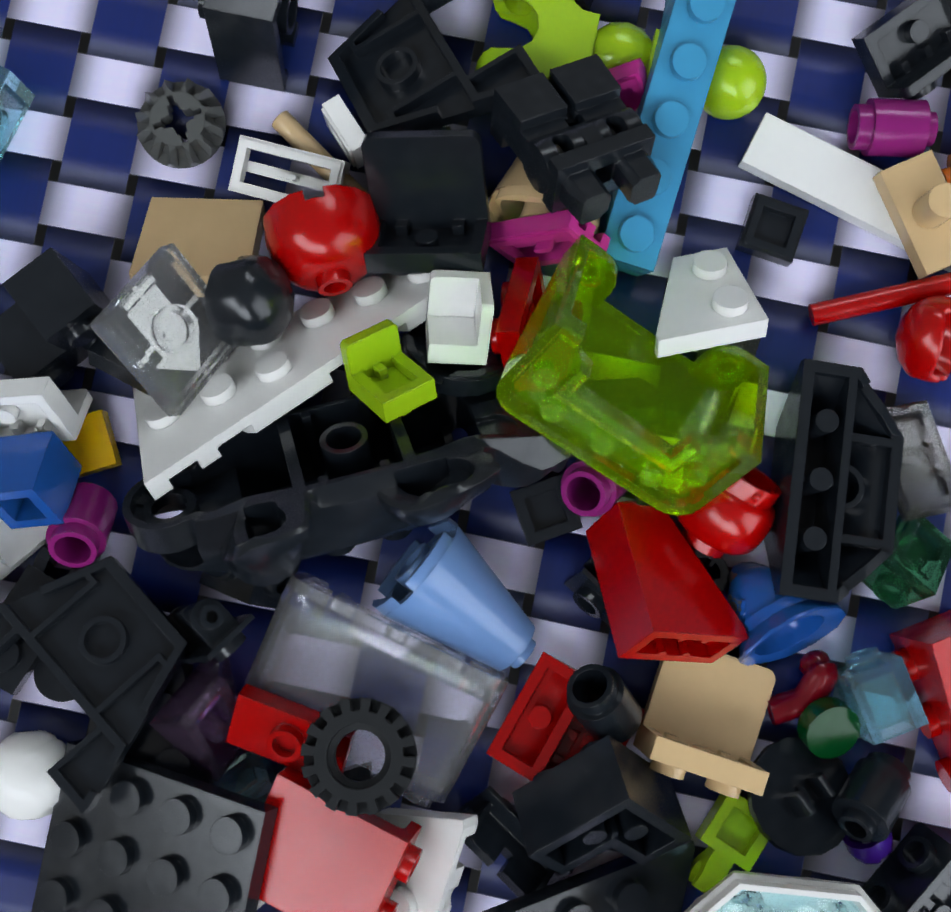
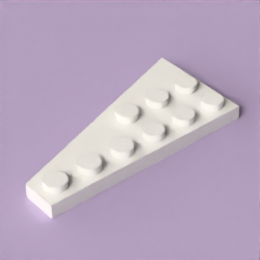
M385 273L380 276L363 278L346 293L327 298H316L304 304L301 309L293 312V318L282 335L268 344L230 346L224 342L169 412L164 409L152 394L149 396L133 387L143 482L154 500L172 490L174 487L169 479L197 461L203 469L222 457L218 448L241 431L258 433L333 383L330 372L344 364L340 349V343L343 339L386 319L396 324L398 331H411L426 321L430 273H411L403 276Z

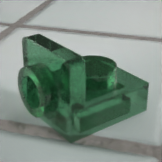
M915 508L898 515L893 554L861 582L871 589L880 600L894 609L934 596L937 593L951 558V540Z

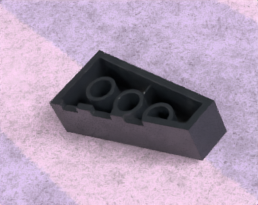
M198 0V14L201 19L206 21L220 79L285 92L289 73L284 68L282 51L284 45L295 47L299 24L296 22L298 0Z

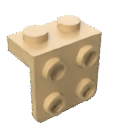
M728 654L723 655L713 663L660 660L633 745L651 759L650 769L665 776L684 780L687 771L705 777L704 786L708 789L731 798L739 799L741 790L763 796L770 773L750 760L768 707V701L775 685V674L772 670L757 664L749 666L741 664L737 657Z

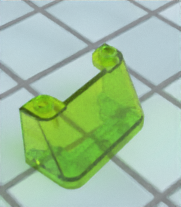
M581 235L561 258L505 364L496 387V397L501 407L510 415L656 510L676 516L691 514L701 509L761 463L769 366L748 351L732 345L713 347L704 352L694 362L682 354L657 358L655 354L656 336L605 301L615 288L617 282L618 268L615 260L601 247L584 235Z

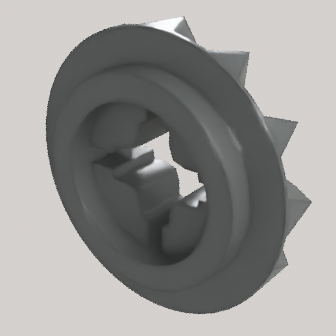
M189 78L185 82H170L164 79L162 87L153 93L145 92V102L140 111L135 112L138 129L136 136L146 152L154 160L168 167L183 169L204 163L217 152L225 136L226 118L220 102L209 88H204ZM177 105L179 110H182L186 117L194 116V119L186 122L187 132L185 134L188 140L186 142L177 134L173 127L166 128L165 126L173 122L172 112H174L173 106Z

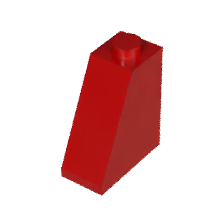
M634 501L617 502L586 530L618 658L713 663L749 638L745 626L665 508L639 505Z

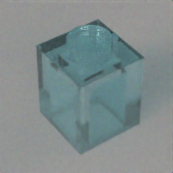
M869 647L844 657L846 665L838 668L839 680L835 686L841 700L859 718L861 725L859 738L877 745L929 724L902 656L884 651L879 652L877 647Z

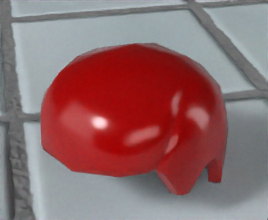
M943 295L926 297L916 302L902 316L895 333L896 355L902 368L910 377L932 383L945 381L949 377L951 372V297Z

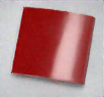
M543 652L486 754L532 781L539 772L554 768L579 753L582 747L589 742L595 741L573 715L567 704V684L577 669ZM641 707L643 717L645 710ZM630 739L621 744L626 746Z

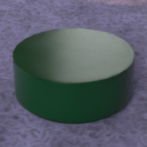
M823 697L809 704L800 715L797 724V732L801 741L814 755L824 759L836 758L849 751L856 743L861 729L857 714L844 701L836 697Z

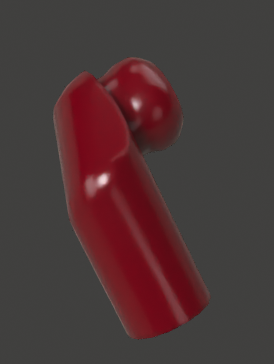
M812 650L804 654L800 659L799 665L804 675L797 687L770 697L766 711L774 726L799 718L809 704L817 699L829 697L839 678L837 665L830 663V658L826 652Z

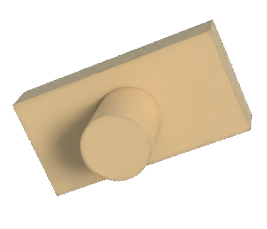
M931 149L884 169L872 178L918 279L951 267V183L946 182Z

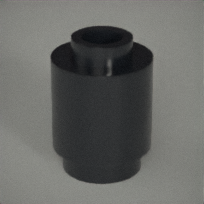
M588 664L576 670L570 677L567 684L568 707L594 740H600L610 735L620 743H623L636 733L642 720L641 706L614 669L599 664Z
M871 752L866 758L859 759L855 763L831 807L840 829L850 838L859 842H881L888 838L911 794V786L909 784L911 774L899 759L884 752Z

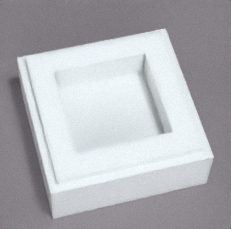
M337 94L322 104L323 108L321 111L328 129L353 168L356 166L359 169L364 166L361 145L365 134L340 95Z

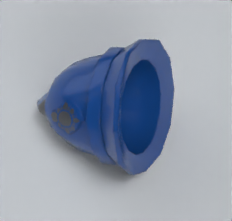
M741 562L732 566L728 576L730 584L727 590V601L745 626L749 637L740 644L738 661L741 664L747 666L758 665L791 656L813 645L836 629L846 616L845 610L834 603L776 595L769 566L755 562Z

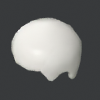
M38 730L14 732L0 742L1 813L8 818L21 821L36 820L52 814L53 807L59 800L61 788L47 771L64 757L66 744L63 741L58 740L55 735L47 731Z

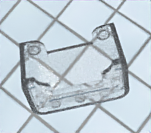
M305 571L293 573L279 599L242 688L247 683L319 712H322L327 707H332L338 701L360 697L375 699L395 708L410 725L414 733L418 752L414 776L402 796L412 803L425 808H430L433 801L439 803L446 802L509 683L507 672L504 670L497 671L474 660L467 663L465 662L466 655L456 650L452 651L352 601V597L344 593L337 594L335 597L332 596L333 590L328 588L329 583ZM357 730L348 760L378 774L385 761L384 746L375 734L366 730Z

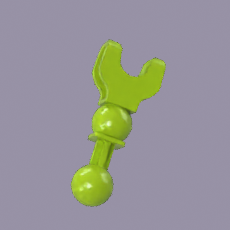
M493 0L495 10L502 19L528 30L533 40L525 44L523 48L540 73L543 72L548 80L550 69L595 54L600 57L607 69L641 58L648 78L660 29L656 28L652 41L642 28L630 22H611L598 29L601 14L583 10L576 4L575 0ZM740 45L722 46L703 108L707 114L721 120H734L749 114L758 106L766 90L767 76L762 61L753 51ZM491 47L484 51L476 63L475 71L513 48Z

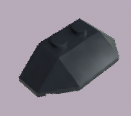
M806 358L800 362L776 426L771 479L779 486L782 493L773 505L775 520L770 532L764 539L776 595L839 603L849 594L851 589L868 577L893 554L904 437L882 400L869 385L871 381L862 367Z

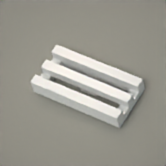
M240 134L228 190L276 203L289 194L244 183L246 172L323 191L322 186L343 185L345 174L349 175L351 163ZM254 150L331 170L329 181L249 161L250 152Z

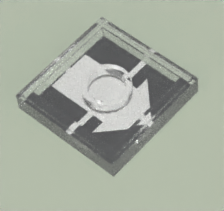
M174 243L161 246L89 325L168 417L183 414L236 347L228 345L214 335L206 318L204 293L207 285Z

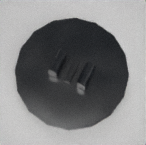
M799 737L782 738L764 747L753 762L770 773L763 796L747 792L748 808L759 832L775 848L794 856L822 855L838 846L846 834L840 829L831 807L849 776L842 761L838 757L831 759L817 757Z

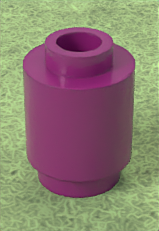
M869 98L865 104H854L850 111L847 124L848 148L850 150H860L863 156L913 158L924 153L926 146L931 147L934 144L938 132V116L936 112H931L927 100Z
M606 444L601 449L597 445L591 447L584 457L577 459L563 473L561 496L564 504L569 510L580 516L595 517L605 514L631 487L634 480L632 462L626 453L616 446Z
M77 483L70 506L63 517L64 524L49 525L46 531L48 551L55 561L67 567L82 568L93 563L95 559L104 553L118 510L116 499L107 489L93 483Z

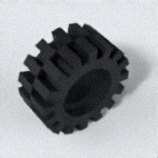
M348 698L338 701L337 704L323 710L315 723H311L306 732L308 734L306 742L302 744L301 756H304V767H301L303 777L308 778L311 785L309 790L315 798L320 797L326 803L325 806L334 812L336 810L345 812V815L358 816L359 814L371 815L380 812V810L387 806H391L408 788L416 770L417 744L410 725L395 708L371 698ZM355 730H366L375 734L382 742L385 750V761L382 769L375 777L366 781H355L346 777L340 771L336 761V751L340 741L348 733Z

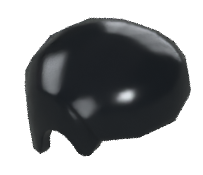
M263 255L240 256L238 260L218 264L211 271L204 293L206 318L217 338L230 346H257L268 344L282 335L293 318L295 294L286 271L278 262Z

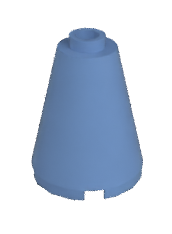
M447 517L444 520L431 524L427 529L434 533L435 536L427 544H420L415 540L406 549L378 589L386 598L373 600L372 606L381 612L383 616L497 671H502L509 666L514 669L520 667L535 648L536 642L532 639L535 626L456 522Z

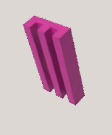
M562 210L552 214L545 213L491 223L489 246L512 263H515L516 258L539 256L540 266L605 257L611 238L605 233L594 234L595 225L591 222L581 225L568 210Z

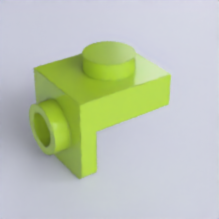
M389 319L341 341L340 349L349 390L385 423L407 415L412 410L437 398L435 379L402 352L398 327Z

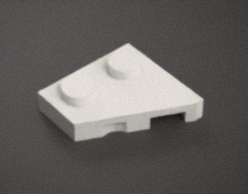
M727 247L673 257L656 332L655 354L657 358L766 337L769 318Z
M387 808L376 813V816L399 828L404 829L411 821L422 826L414 844L423 849L419 862L407 884L398 880L390 897L391 900L399 903L396 912H450L452 907L451 894L459 885L465 866L459 862V858L466 837L476 832L478 826L477 814Z

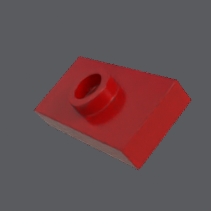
M246 683L238 694L225 742L302 772L301 767H304V756H301L302 744L306 742L308 736L306 732L311 723H315L320 717L319 714L321 712ZM357 730L344 736L337 747L336 761L342 773Z

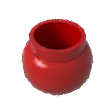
M718 451L714 454L708 465H703L687 476L676 495L675 509L678 520L684 527L682 535L693 548L715 559H720L724 553L728 555L748 554L756 549L770 532L775 520L773 505L782 492L771 478L756 467L736 456Z

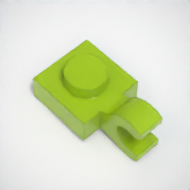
M722 794L718 796L695 833V836L707 844L708 847L693 860L688 880L692 882L691 884L695 888L705 893L727 876L734 863L745 871L750 872L768 840L759 832L749 811L748 801L745 798L739 796V799Z

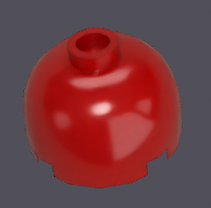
M336 184L322 186L324 192L322 197L305 200L303 190L291 193L274 203L263 216L265 242L270 258L278 262L286 271L289 281L293 285L309 291H317L323 296H337L346 293L352 288L354 283L360 281L367 274L364 253L373 247L379 237L380 220L370 194L356 187Z

